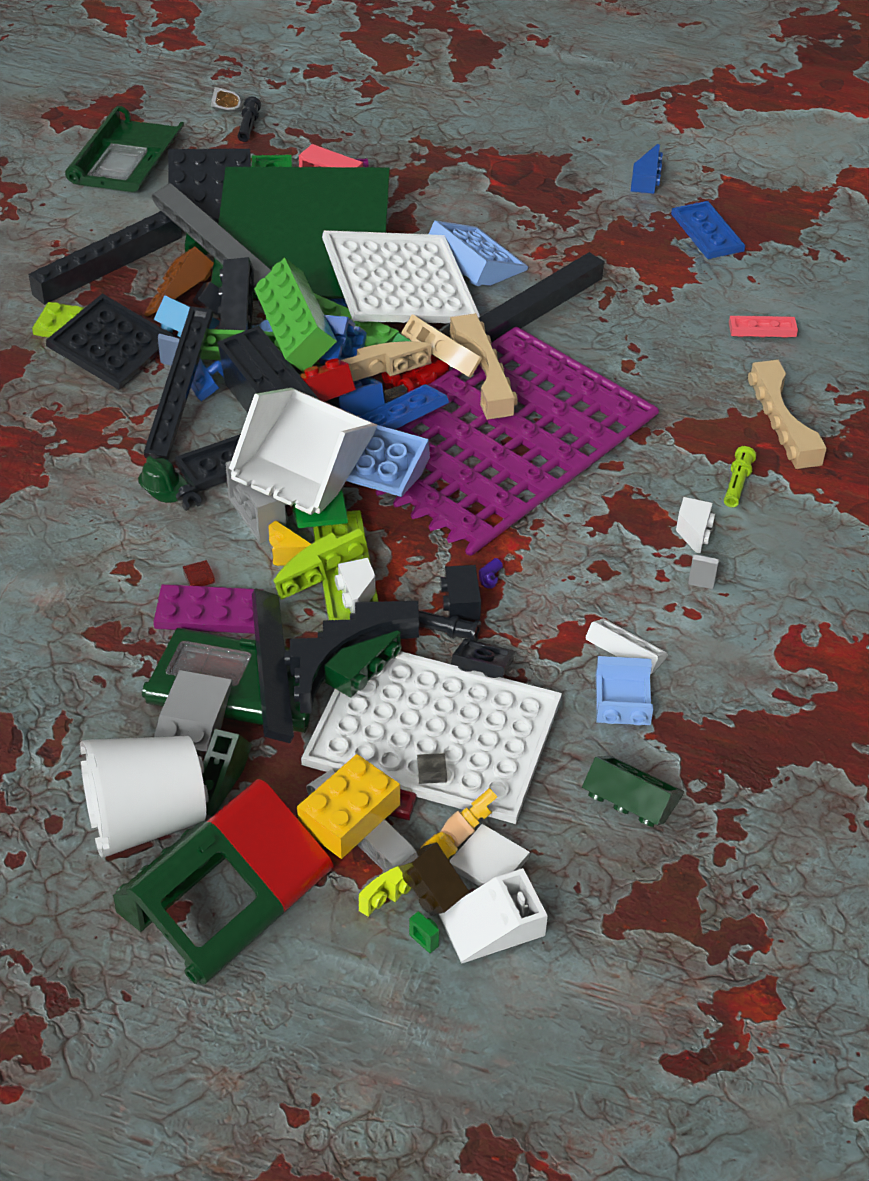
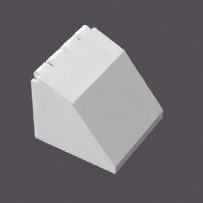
M293 388L257 393L254 395L229 467L232 470L231 479L245 486L251 484L252 489L270 496L273 493L274 499L290 506L296 503L295 508L310 515L314 512L320 514L340 492L373 437L377 425Z

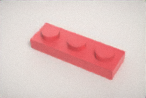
M730 316L729 318L731 336L797 337L798 328L795 317Z

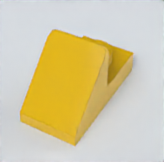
M276 520L268 525L269 542L273 546V564L276 566L286 565L299 552L311 545V543Z

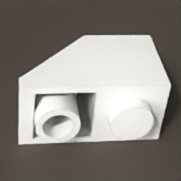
M683 497L676 531L696 553H701L703 544L708 545L711 530H708L707 527L712 528L715 514L711 513L712 503Z
M368 558L338 564V575H335L336 587L338 591L342 590L345 609L349 608L351 613H355V602H369L375 594V574Z

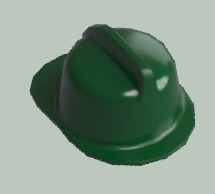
M151 456L146 458V463L138 477V483L153 498L165 503L178 501L176 499V494L179 492L178 489L188 484L175 470L169 460L165 458L154 459Z

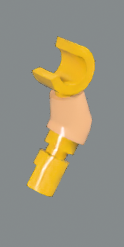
M488 788L471 803L473 806L470 809L466 807L461 812H455L446 821L440 833L433 835L421 848L437 842L447 858L456 854L458 851L457 847L475 832L474 828L480 823L478 820L481 817L485 819L492 813L487 806L497 798L496 794L491 788Z

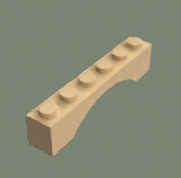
M476 313L450 317V337L482 357L479 365L486 374V381L481 387L480 405L486 419L513 416L514 406L517 405V395L515 391L512 392L510 380L504 375L503 364L498 362L496 349L491 347L490 336L485 334L484 323L480 322Z
M779 360L754 362L751 372L748 374L749 384L753 386L756 398L761 401L764 413L768 415L771 421L772 429L776 430L780 444L786 449L788 459L792 461L795 469L822 466L826 446L819 433L799 422L788 411L782 400L781 393L786 373Z

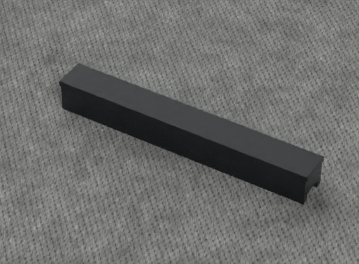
M588 252L479 317V320L484 323L485 334L489 335L491 342H493L512 328L519 327L521 329L602 280L605 261Z

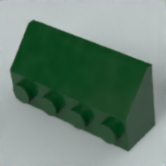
M201 821L192 829H187L179 840L170 847H166L159 857L149 865L143 866L133 879L128 883L122 884L113 895L116 913L138 931L142 932L152 921L126 889L206 821ZM215 853L161 900L162 907L167 910L219 865L225 857L221 853Z

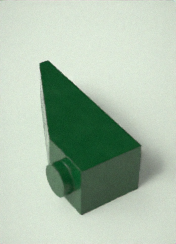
M218 729L214 730L203 761L204 773H202V777L208 792L206 815H215L246 765L252 744L238 734Z

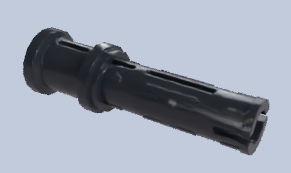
M253 96L245 99L244 108L241 113L243 119L237 137L242 142H247L250 139L253 123L257 120L258 111L261 108L260 100Z
M419 611V627L447 633V636L453 639L460 637L477 641L479 638L481 621L471 622L462 620L457 615L450 618Z

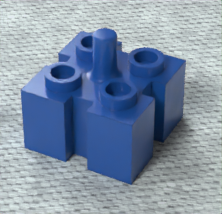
M324 315L337 342L317 362L321 365H326L325 362L331 359L338 358L339 360H344L357 356V349L364 347L367 333L362 328L355 326L356 323L348 317Z

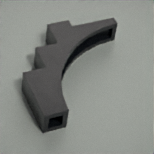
M418 601L355 602V613H350L349 620H323V631H318V638L290 639V650H285V665L290 666L291 677H295V684H299V686H294V702H300V713H312L315 695L321 683L325 680V664L341 649L397 630L401 632L400 639L419 638Z

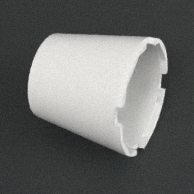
M190 736L92 739L80 742L81 754H86V761H81L86 804L91 828H98L100 837L95 838V843L101 857L110 856L205 821L208 792L206 785L203 783V762L201 756L197 755Z

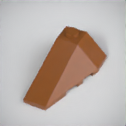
M196 247L177 257L162 278L165 281L158 286V293L152 298L144 315L148 317L157 312L164 295L176 299L200 281L205 282L212 273L210 269L214 263Z

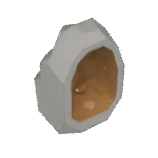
M215 87L211 101L212 108L228 112H237L242 109L243 103L238 94Z

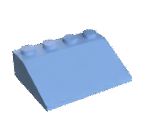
M436 220L431 227L429 234L445 235L461 274L467 276L470 279L469 282L473 285L491 286L528 269L525 263L478 227Z
M377 425L373 437L346 481L402 497L424 471L430 458L429 439Z

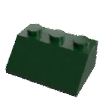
M611 755L594 758L582 785L583 789L589 791L588 796L600 802H604V799L614 803L613 808L624 814L632 812L639 816L638 820L641 823L650 827H654L655 824H664L685 792Z

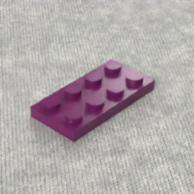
M161 584L153 621L154 629L176 630L179 627L196 631L255 634L252 593L254 589Z

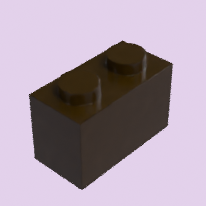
M437 842L423 846L398 866L403 873L402 877L405 883L413 888L419 897L421 907L431 916L445 913L469 893V890Z

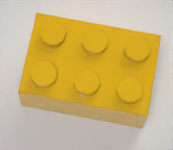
M356 754L297 806L298 820L316 841L342 859L400 806V784Z

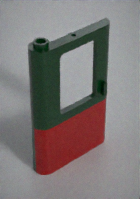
M257 779L131 884L126 891L183 957L186 967L184 972L188 979L195 984L198 982L206 984L333 869V862L273 789L263 780ZM215 853H221L255 892L256 897L203 946L197 947L162 907L161 900Z

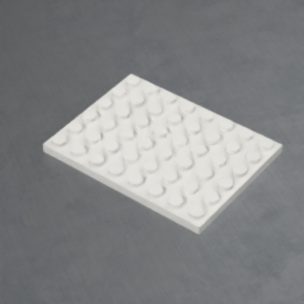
M400 651L396 658H392L384 665L383 670L379 674H375L368 681L363 690L357 691L351 698L336 689L334 690L301 758L302 765L325 772L329 770L336 772L353 756L358 754L400 784V789L414 792L419 798L463 810L466 807L470 809L473 806L471 803L488 788H491L497 798L487 806L492 812L488 817L516 824L560 705L562 693L501 677L490 678L482 672L474 670L470 672L462 671L455 665Z

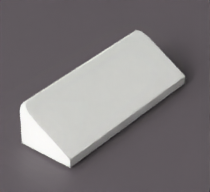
M604 618L592 622L586 635V640L617 657L651 659V674L655 672L668 656L667 652Z

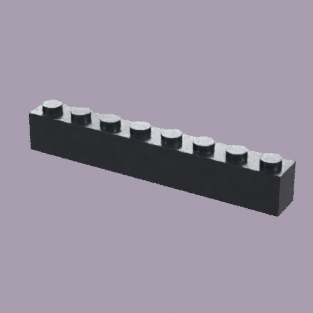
M159 211L29 273L32 295L44 305L181 239V228L162 211Z

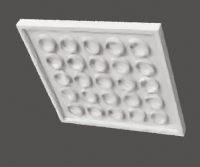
M350 231L323 232L322 238L353 321L406 323L413 314L426 323L446 324L450 323V317L476 313L478 318L480 317L445 235Z

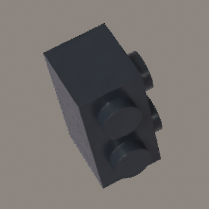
M476 565L445 566V577H440L441 592L446 593L442 597L443 611H448L450 618L457 615L462 620H480L481 598Z

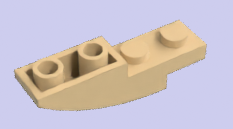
M413 314L401 332L402 335L409 338L412 342L430 343L431 354L470 378L482 360V357Z
M408 341L377 344L357 349V356L341 361L349 364L353 381L385 371L389 376H393L431 364V345L428 342Z

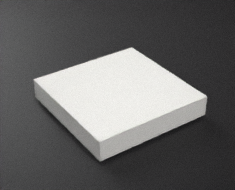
M481 824L451 858L450 863L459 875L481 887L497 876L519 870L529 859L530 852Z

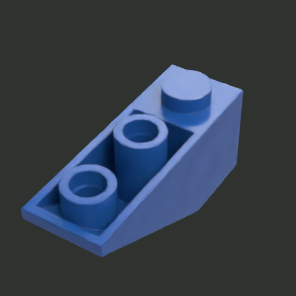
M656 144L634 163L631 192L654 194L655 186H659L663 153L659 152L660 144Z

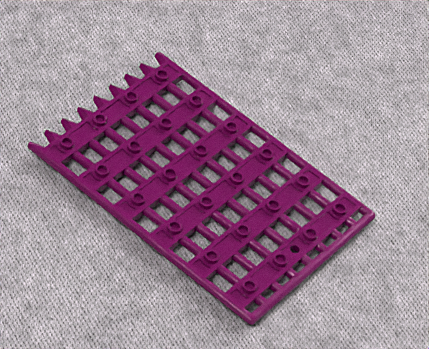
M514 327L491 342V347L503 354L498 359V362L503 364L504 375L509 378L512 392L515 391L517 401L525 405V407L517 413L514 412L513 416L487 420L480 405L481 391L474 388L481 381H486V374L480 365L474 371V376L465 382L457 377L462 372L453 368L428 386L447 395L449 403L453 401L461 407L449 413L443 409V407L448 405L445 404L395 429L429 440L435 435L440 434L446 440L437 446L429 442L430 458L425 468L432 473L423 480L417 479L402 497L397 496L393 505L394 507H399L411 503L415 506L411 513L412 519L429 515L433 518L429 525L430 531L443 527L449 528L451 532L447 537L448 543L461 539L467 540L470 543L465 552L467 555L472 556L659 414V408L519 327ZM512 360L520 364L513 371L504 367ZM529 370L537 374L530 381L521 377V375ZM546 380L555 385L548 391H544L538 386ZM563 390L573 395L564 402L555 397ZM580 401L590 405L583 412L578 411L573 406ZM534 411L543 416L535 423L525 419ZM598 411L608 416L600 423L590 418ZM468 412H471L477 418L469 424L460 419ZM616 421L626 426L618 434L608 428ZM487 422L495 428L485 435L477 429ZM551 422L561 427L553 434L543 429ZM420 423L429 427L428 430L420 435L411 431ZM569 432L578 437L570 445L560 440ZM503 433L513 438L505 445L495 441ZM587 443L596 448L588 456L578 451ZM455 444L464 449L455 457L445 452ZM521 444L531 449L521 457L512 452ZM472 455L481 460L473 468L463 464ZM541 455L549 461L539 468L530 463L531 460ZM491 466L499 471V473L489 480L482 476L481 473ZM556 466L567 471L558 479L548 474ZM441 478L448 482L449 485L438 492L430 486ZM510 478L518 484L508 491L498 486L504 480ZM527 489L534 493L535 496L525 503L516 496ZM376 490L377 496L386 493L383 491ZM457 490L468 495L458 503L448 498ZM476 501L486 507L476 515L466 510ZM494 513L504 518L494 527L484 522Z

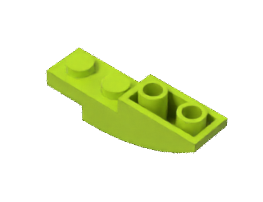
M358 528L339 538H336L332 532L312 543L293 557L273 580L280 600L326 580L325 571L368 552L366 540L361 529Z

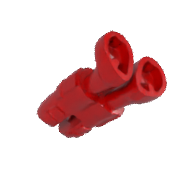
M432 354L431 364L393 376H389L385 371L382 372V378L388 391L391 394L397 393V396L400 397L424 384H431L447 373L449 365Z

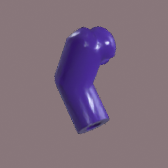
M494 558L479 570L480 582L485 588H493L498 582V577L495 578V573L503 568V564L498 558Z

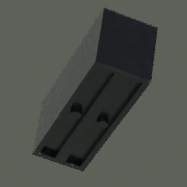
M260 326L217 342L225 385L247 413L249 412L254 395L257 393L293 388L318 399Z

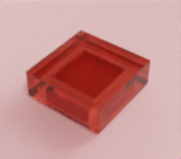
M207 560L183 566V573L189 586H206L215 583V577Z

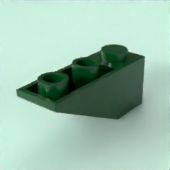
M397 630L341 649L325 664V683L350 698L357 691L363 690L368 681L375 674H379L383 670L384 665L392 658H396L400 653L401 632Z

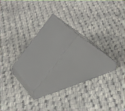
M693 554L688 584L713 589L719 559Z

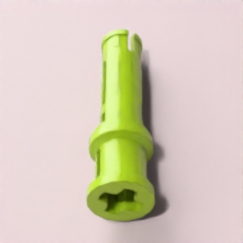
M741 446L736 450V460L731 464L732 476L724 497V504L731 508L738 506L746 477L751 474V464L756 459V452L747 446Z

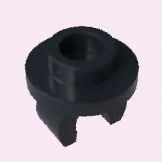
M186 484L178 489L179 492L176 494V499L178 501L183 500L182 507L184 510H189L188 500L190 499L196 502L197 507L201 505V497L197 494L199 492L198 486Z

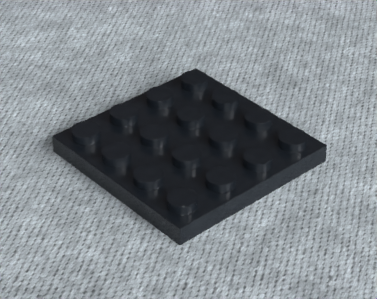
M168 149V184L171 183L219 224L225 167H251V150Z
M102 293L46 339V346L120 390L160 354L158 335L163 334L174 337V335Z

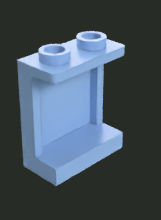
M598 656L596 666V723L651 725L653 714L650 691L651 659Z

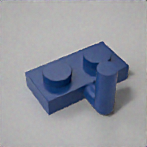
M201 358L199 359L191 388L201 402L219 389L212 375L218 371L224 378L221 361H215L207 367Z

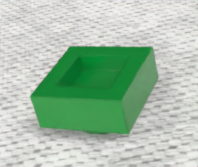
M419 911L409 918V935L427 952L432 953L439 947V928L432 919L425 918Z

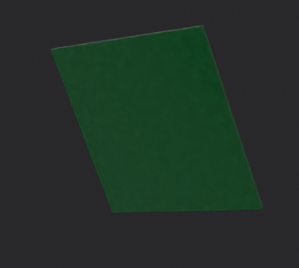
M225 167L218 225L271 271L273 266L285 257L304 273L313 293L328 299H345L322 238L323 232L386 233L390 167ZM214 258L211 282L219 288L222 287L220 269H223V265ZM253 292V298H258V296Z

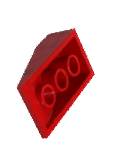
M338 358L326 361V365L319 368L317 366L309 367L304 370L305 373L300 374V377L318 399L323 402L356 390L349 364Z

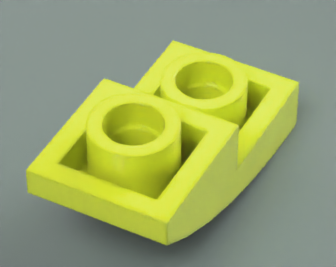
M398 866L381 874L359 893V911L369 917L375 909H380L387 898L396 902L402 894L406 895L411 890V887L405 883L402 877L403 873Z

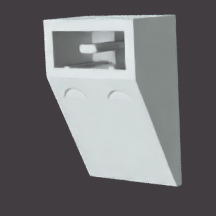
M522 868L493 878L460 899L445 913L439 914V917L462 964L545 936L548 915Z

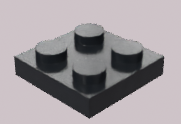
M464 639L452 654L451 665L458 666L462 671L470 672L475 670L483 672L485 676L490 678L503 677L514 660L515 651Z

